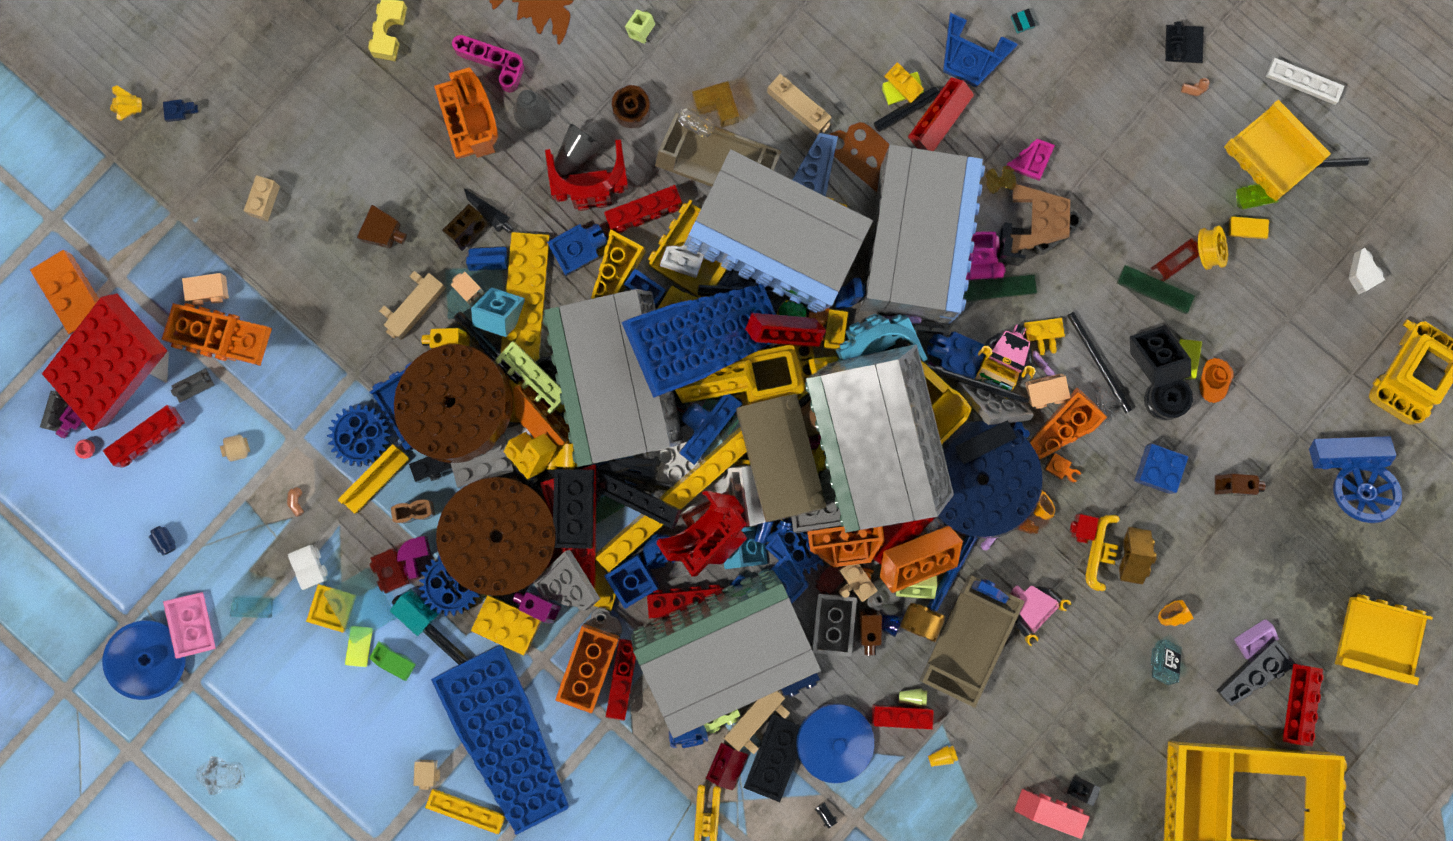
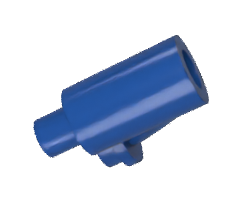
M781 519L778 523L780 528L773 533H770L773 521L758 524L754 540L767 544L777 533L781 536L787 530H792V522Z

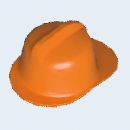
M1213 358L1209 359L1204 365L1199 390L1202 397L1208 402H1220L1228 392L1234 372L1227 361Z

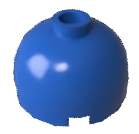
M655 534L645 544L642 554L648 569H658L666 566L664 563L668 562V560L657 546V541L671 536Z
M704 725L674 739L669 731L671 748H677L676 745L681 744L682 748H689L704 744L703 740L708 741Z

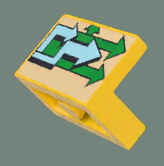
M984 357L975 379L1012 391L1017 383L1019 372L989 358L985 360L986 357Z

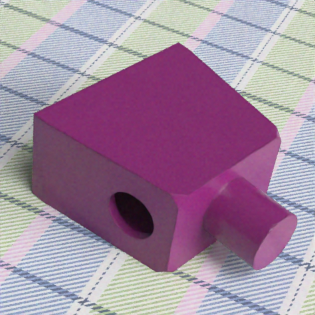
M518 591L513 597V602L520 605V611L544 623L554 624L562 607L530 592L523 594Z

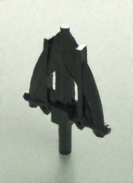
M655 456L654 459L609 460V463L599 465L598 470L624 482L626 480L637 484L634 487L650 495L654 487L667 491L673 486V484L656 480L658 473L656 469L662 462L658 456ZM628 469H635L640 471L641 473L629 471Z

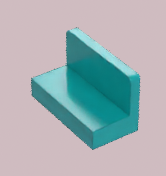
M411 588L402 594L390 609V612L416 636H419L427 625L439 615L435 610H430V606L428 604L425 605V601Z

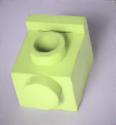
M636 9L625 25L629 38L645 44L647 36L655 26V22L649 12H642Z

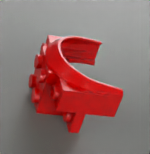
M615 140L616 162L612 172L603 170L569 175V178L565 180L556 172L554 156L551 154V150H545L552 199L557 202H563L571 198L574 209H578V211H585L593 206L605 208L608 207V204H612L610 192L620 194L628 190L621 140Z
M711 491L702 492L711 502V506L705 514L683 532L672 537L661 538L657 541V546L668 561L682 562L692 577H697L708 564L722 565L747 539L742 532L743 527L747 524L741 516L745 509L734 495Z

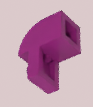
M428 536L409 539L402 544L398 551L397 561H406L404 573L409 579L420 578L416 558L431 555Z

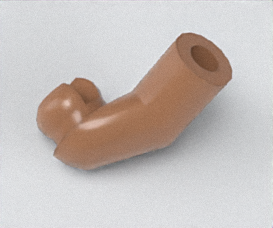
M1202 78L1195 85L1184 83L1181 92L1199 96L1208 90L1210 82L1207 78Z
M298 487L290 489L287 496V505L296 517L304 513V510L298 503V497L302 495V491Z

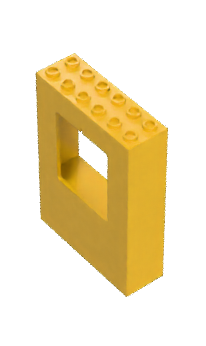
M1168 741L1164 841H1264L1235 839L1231 837L1234 772L1304 776L1306 778L1305 808L1308 811H1304L1303 841H1343L1342 832L1345 830L1343 812L1346 807L1343 800L1346 790L1344 772L1347 769L1345 756L1331 752Z

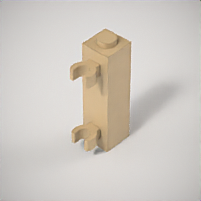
M779 74L768 86L767 93L815 134L825 133L831 127L832 117L783 75Z
M413 271L409 277L419 285L394 313L385 306L380 309L379 312L388 318L384 326L388 328L386 332L392 338L398 337L402 340L446 289L430 273L425 278H422L417 272Z
M780 689L754 701L724 735V739L738 752L743 746L753 754L757 752L759 747L750 738L775 710L783 718L790 714L781 705L785 699L782 695V690Z

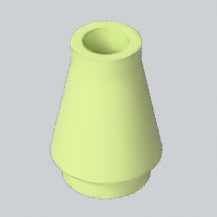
M920 688L900 691L899 703H906L921 708L922 706H927V690Z

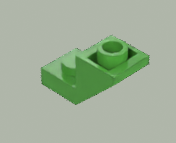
M379 641L369 657L378 667L404 681H407L416 665L406 655L394 652L385 643Z

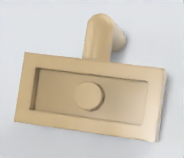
M859 564L843 566L839 569L847 581V584L839 590L841 596L847 598L850 595V591L853 590L859 600L863 602L878 591Z

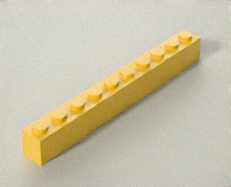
M741 427L700 461L659 499L682 509L744 455L747 450ZM640 514L596 553L595 559L609 573L663 524Z

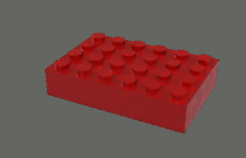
M116 293L100 297L43 371L42 375L91 431L108 426L168 351Z

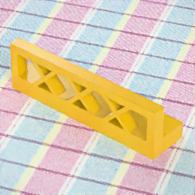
M750 360L732 363L707 376L705 379L678 388L675 391L681 402L687 403L753 390L754 382L750 376L752 363ZM744 368V371L736 372L739 369Z
M392 444L340 496L338 501L341 504H345L354 514H357L410 458L398 446Z

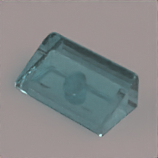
M233 597L230 617L272 618L273 598Z

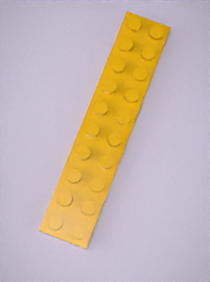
M512 232L506 292L525 298V302L516 327L507 337L502 336L501 353L513 341L536 362L540 357L549 245L547 242L550 241V235ZM506 375L513 394V410L510 422L520 423L515 416L513 389L515 386L522 385L525 380L522 379V381L516 384Z

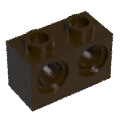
M468 204L442 231L452 244L463 251L488 226V223L480 212Z

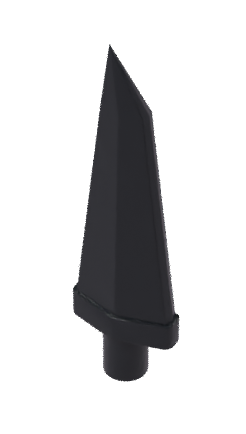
M464 188L467 200L496 231L500 232L504 229L509 234L513 231L514 227L507 223L510 219L507 214L499 211Z

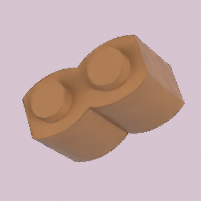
M416 500L411 504L400 503L392 506L391 514L393 522L405 524L415 519H430L435 516V510L432 501Z

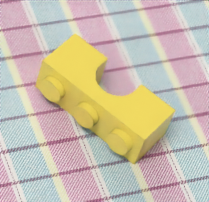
M381 0L377 4V21H374L372 26L374 35L368 45V49L373 57L396 61L400 43L396 37L388 36L387 30L392 25H404L407 11L404 1Z

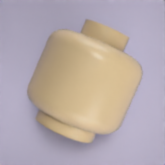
M240 434L224 438L223 445L220 446L222 457L227 456L230 462L244 459L247 457L248 452H250L247 438H243Z

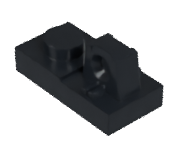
M1074 775L1067 794L1094 806L1101 787Z

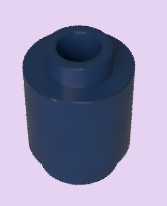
M158 526L150 531L149 539L157 552L161 553L162 556L176 549V542L166 527Z

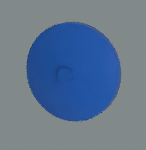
M137 621L122 627L110 638L104 649L102 666L108 683L118 693L131 699L149 700L167 693L177 684L183 674L186 657L175 658L168 626L155 621Z
M827 704L812 711L801 724L797 735L798 756L805 769L815 778L828 783L847 782L860 775L871 761L874 752V734L869 722L859 711L844 704Z

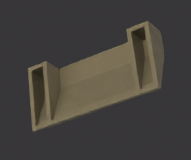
M676 113L659 148L655 166L712 187L730 149L773 171L776 168L782 151Z
M797 394L736 408L765 522L808 514L827 508Z
M968 576L919 681L976 708L1025 601L1001 590L1009 597L1007 603L1004 604L971 588L974 581L981 580L974 576Z

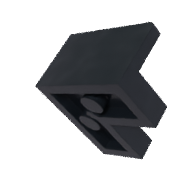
M1004 222L1000 232V252L997 253L998 262L1019 266L1026 259V255H1022L1021 250H1018L1017 253H1011L1013 243L1011 235H1024V229L1012 227V223Z

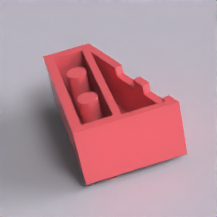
M1022 789L1014 811L1032 821L1082 839L1089 820V816L1083 814V809L1072 805V808H1069L1067 803L1056 799L1054 802L1050 796L1042 793L1037 795Z

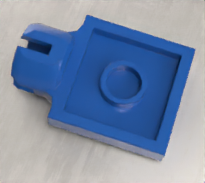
M578 224L547 243L564 274L568 276L598 259L597 251L607 244L608 238L599 224H595L588 229H584L581 224Z
M951 332L949 337L935 334L931 338L930 343L934 345L933 347L928 345L927 352L929 355L940 360L939 366L973 379L976 378L984 353L978 355V352L984 344L956 332Z

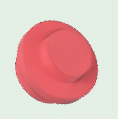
M87 439L80 440L75 446L76 455L83 459L90 458L95 452L94 443Z

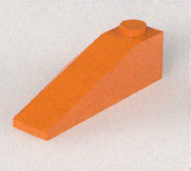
M1076 388L1070 394V398L1066 399V402L1058 407L1029 443L1040 460L1070 442L1072 443L1078 438L1093 432L1107 416L1088 396Z

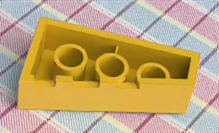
M610 229L609 239L605 246L603 260L599 267V274L591 299L624 292L626 288L624 283L634 269H637L646 253L644 247Z

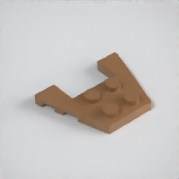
M1013 184V203L1032 202L1031 235H1011L1013 238L1011 253H1017L1018 250L1025 248L1028 250L1034 248L1035 245L1048 244L1070 237V199Z

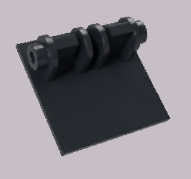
M1180 21L1174 22V25H1166L1165 61L1203 63L1204 27L1183 26Z

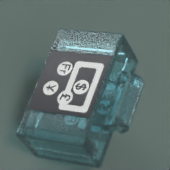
M1166 639L1156 642L1151 655L1153 679L1168 686L1179 683L1182 647Z

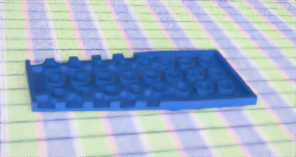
M763 284L723 294H715L710 297H701L697 300L671 304L627 319L622 322V325L652 396L655 398L697 382L772 344L755 342L745 328L752 313L776 314Z
M502 645L431 679L455 732L468 754L472 757L477 770L483 776L484 782L490 788L495 801L504 812V816L511 824L515 835L569 808L529 699Z

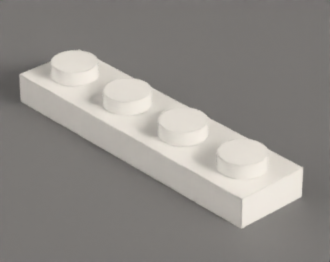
M1277 58L1272 60L1266 74L1267 78L1334 105L1339 102L1344 86Z

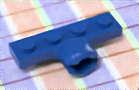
M731 394L723 395L711 411H706L697 403L690 405L683 414L682 421L692 428L694 432L679 451V454L695 465L734 415L736 408L740 407L742 403Z

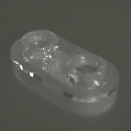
M691 108L682 109L678 116L682 126L702 137L711 136L715 129V125L710 119Z

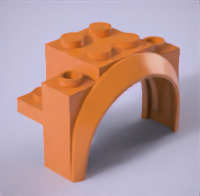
M470 67L449 73L451 81L435 85L434 88L456 159L473 154L478 158L495 153L493 145H495L498 138L497 125L487 94L479 78Z

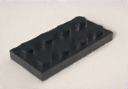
M554 469V548L592 549L594 470Z
M771 714L743 788L777 802L781 801L798 757L797 735L801 725Z

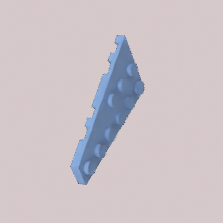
M819 133L792 180L826 197L838 136Z

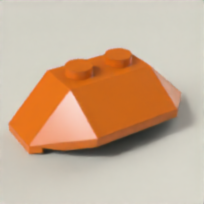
M521 385L515 386L513 389L515 416L521 425L532 434L533 438L545 433L555 445L570 443L568 438V432H570L569 424H566L561 415L556 410L549 414L547 411L551 405L544 398L537 403L535 398L539 394L531 389L530 385L525 389Z
M882 526L846 533L844 527L807 531L810 551L833 567L871 563L884 542Z

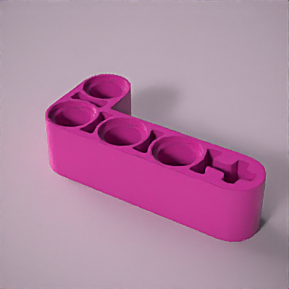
M464 35L454 37L452 46L458 56L500 70L499 82L504 91L511 93L518 88L524 71V63L520 55ZM479 49L484 50L483 54L481 55L475 54L476 51ZM495 56H502L501 60L493 61ZM515 61L519 62L517 67L510 66ZM506 79H513L510 85L504 84Z

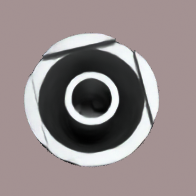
M523 90L515 102L513 114L516 122L526 130L540 129L550 120L551 108L547 99L532 90Z
M571 123L554 161L556 172L562 178L564 175L569 177V175L594 155L602 145Z

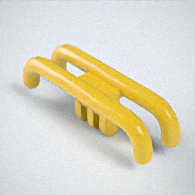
M1105 515L1099 519L1095 541H1092L1085 580L1087 585L1096 591L1106 590V585L1097 581L1099 562L1115 565V560L1108 559V557L1117 556V553L1110 552V548L1118 550V545L1104 543L1107 525L1119 522L1120 518L1117 515Z
M700 784L697 788L694 841H702V836L710 837L709 841H717L721 788L717 785L713 788L711 814L704 813L705 786Z

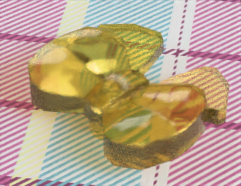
M1004 165L1002 176L998 177L995 169H990L986 174V184L989 192L995 194L1003 187L1013 190L1017 183L1013 173L1014 169Z

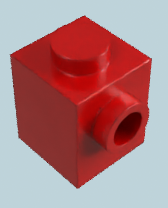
M1076 514L1075 521H1072L1070 525L1071 537L1077 538L1076 542L1088 544V541H1095L1099 518Z

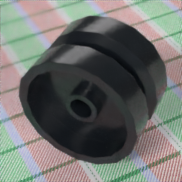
M1183 379L1154 388L1151 384L1146 389L1144 395V404L1148 413L1159 420H1172L1186 414L1193 402V392L1189 384Z

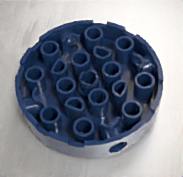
M974 421L961 425L942 444L954 495L938 517L943 523L962 535L977 539H992L1007 535L1016 530L1031 517L1041 497L1043 478L1041 464L1034 448L1023 435L1014 429L1013 431L1017 439L964 465L955 446L999 425H988L984 421ZM981 476L989 478V482L986 485L978 483V479Z

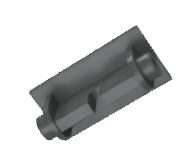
M927 321L912 324L919 340L930 341L935 334H941L945 337L949 336V324Z
M205 368L171 385V393L181 403L214 386V383Z
M50 391L40 427L57 432L62 424L59 418L66 410L67 403L56 391Z

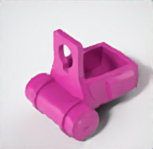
M975 232L971 238V241L974 242L973 252L970 253L968 259L971 261L970 272H967L966 279L1003 278L1006 270L1003 262H998L997 253L1000 252L999 237L996 236V232Z

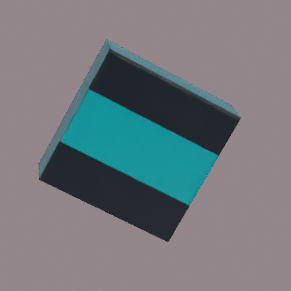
M1029 9L1011 15V20L1017 34L1036 26Z

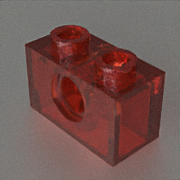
M389 549L370 558L372 561L370 567L374 574L377 573L379 578L377 584L381 592L384 591L385 594H389L410 585L404 573L402 563L397 561L396 549ZM388 566L393 570V574L390 577H386L384 574V570Z

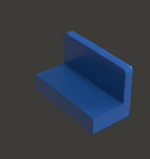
M507 248L469 249V257H466L469 271L507 269Z

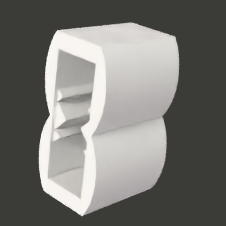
M308 545L288 554L302 590L327 581L326 576H328L326 567L320 564L319 558H321L317 547L314 548L313 545Z

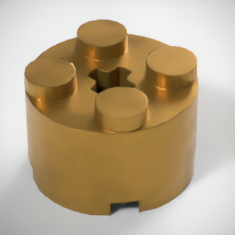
M911 602L907 607L900 627L920 637H926L928 640L936 642L945 621V616Z

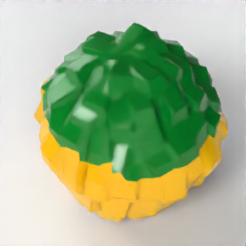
M787 300L779 307L777 315L806 317L807 308L802 303L798 304Z

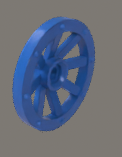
M1350 467L1342 469L1336 476L1333 484L1334 497L1339 507L1347 515L1358 521L1366 523L1385 521L1396 513L1402 502V490L1398 480L1384 467ZM1360 470L1372 472L1367 483L1363 482ZM1353 472L1357 487L1344 477ZM1379 475L1387 484L1375 488L1373 484ZM1342 485L1354 494L1344 495ZM1391 489L1393 500L1377 495ZM1348 501H1357V509L1351 506ZM1375 503L1388 505L1391 507L1385 512H1382L1376 506ZM1367 505L1374 514L1364 513V506Z

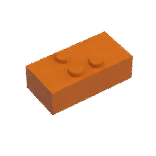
M62 250L33 267L30 271L69 335H72L99 298L74 256Z
M950 526L888 549L883 553L880 578L888 589L894 593L958 567L963 541Z
M583 623L555 701L593 713L620 636Z

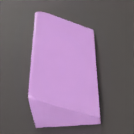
M1263 620L1234 640L1244 657L1249 659L1270 639L1279 640L1274 626L1269 621Z

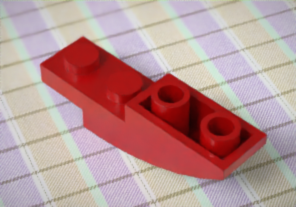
M619 638L605 716L609 719L625 721L636 662L632 640Z

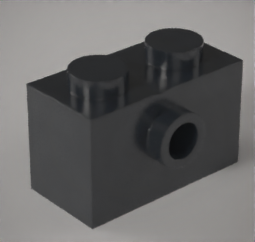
M425 457L409 464L414 480L417 483H422L429 479L435 481L442 478V474L453 471L451 463L440 462L430 457Z

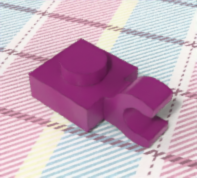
M70 406L66 408L59 418L63 424L55 434L65 439L71 428L78 430L83 423Z

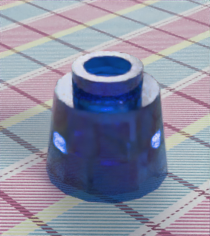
M883 615L882 630L896 637L903 617Z

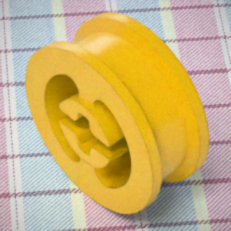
M1215 226L1212 230H1207L1206 228L1199 230V256L1206 270L1212 269L1213 266L1217 265L1220 268L1227 265L1228 246L1221 226Z

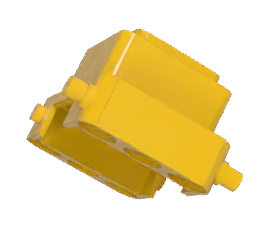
M1406 319L1403 326L1408 330L1399 343L1402 347L1387 372L1373 381L1372 384L1374 386L1370 390L1369 399L1372 403L1405 424L1413 425L1423 422L1431 415L1432 407L1442 402L1453 383V350H1451V348L1453 349V338L1426 321L1416 324ZM1418 328L1421 329L1422 335H1419V334H1418V332H1417V329H1418ZM1427 350L1448 363L1444 370L1445 375L1435 390L1413 377L1415 369ZM1379 391L1383 392V399L1379 397ZM1396 401H1398L1400 404L1399 409H1397L1395 406ZM1412 411L1416 414L1415 420L1412 418Z
M789 344L757 351L736 361L750 360L751 363L786 357L792 384L757 391L751 365L750 376L754 382V389L731 395L740 400L742 406L797 394L799 400L808 393L805 382L806 378L812 374H804L802 368L810 366L809 360L815 358L812 346ZM801 347H805L808 349L809 354L801 356L798 350ZM741 368L736 372L744 371V368Z

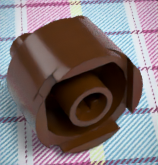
M628 85L615 92L612 98V110L615 120L626 128H640L646 123L650 116V101L642 88ZM631 105H634L635 107L632 109H628V107H631Z

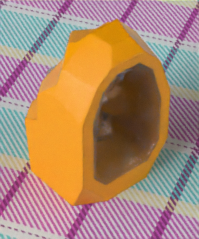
M1042 491L1039 503L1033 514L1044 520H1049L1055 514V507L1049 496Z
M1183 600L1171 602L1158 615L1159 622L1164 626L1184 625L1194 619Z

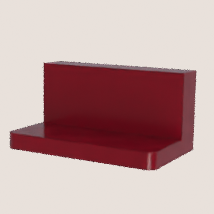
M721 743L705 779L719 787L734 790L748 754L741 751L738 752L729 745Z

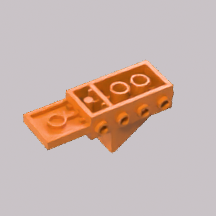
M173 303L161 340L172 343L171 347L179 350L186 347L185 351L197 354V351H201L200 355L210 358L213 354L216 359L222 361L227 359L231 361L239 360L261 366L272 328L239 320L240 317L228 313V316H225V313L213 310L212 313L210 309L201 306L196 309V306L184 303V306Z

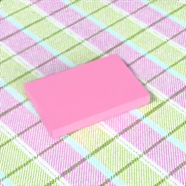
M203 592L163 601L176 659L216 649Z

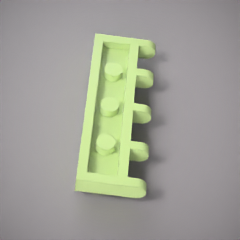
M512 341L496 358L495 362L499 364L504 360L511 367L507 373L511 376L516 371L525 380L521 387L525 389L530 385L539 394L535 401L538 403L544 398L551 405L547 412L552 414L561 404L560 393L562 392L560 385Z

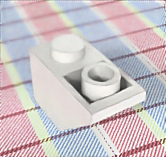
M1366 248L1354 253L1348 279L1359 295L1383 282L1385 279L1382 270L1376 266L1372 254Z

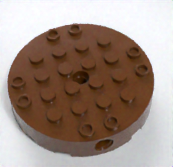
M460 344L438 346L417 357L403 373L394 397L396 424L406 442L418 452L444 463L471 461L473 458L481 454L484 455L496 445V441L500 436L505 433L513 410L512 389L502 368L481 351Z
M493 477L481 479L460 489L445 505L437 526V549L447 572L463 587L484 595L512 594L534 583L548 567L555 549L553 518L543 499L527 485L508 478ZM496 531L502 533V540L499 542H494L491 537Z

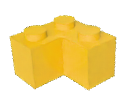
M524 432L510 439L503 452L527 479H530L545 471L557 447L545 433L532 439L527 432Z

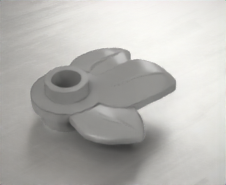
M881 578L873 583L878 591L868 598V606L872 610H881L886 615L897 614L898 608L895 603L901 597L896 596V592L892 593Z
M603 607L593 610L591 618L584 623L612 634L622 633L619 619L610 616L609 611ZM603 615L604 619L598 620L597 617Z

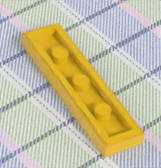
M434 788L431 790L425 806L426 809L498 835L505 820L504 814Z

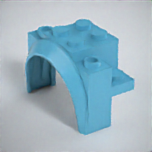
M872 314L866 318V321L850 325V329L845 331L849 340L841 343L840 347L836 349L840 358L838 361L881 352L895 345L897 339L901 337L902 340L906 339L910 346L917 344L919 356L923 362L928 359L909 317L902 316L901 314L891 318V322L879 314Z

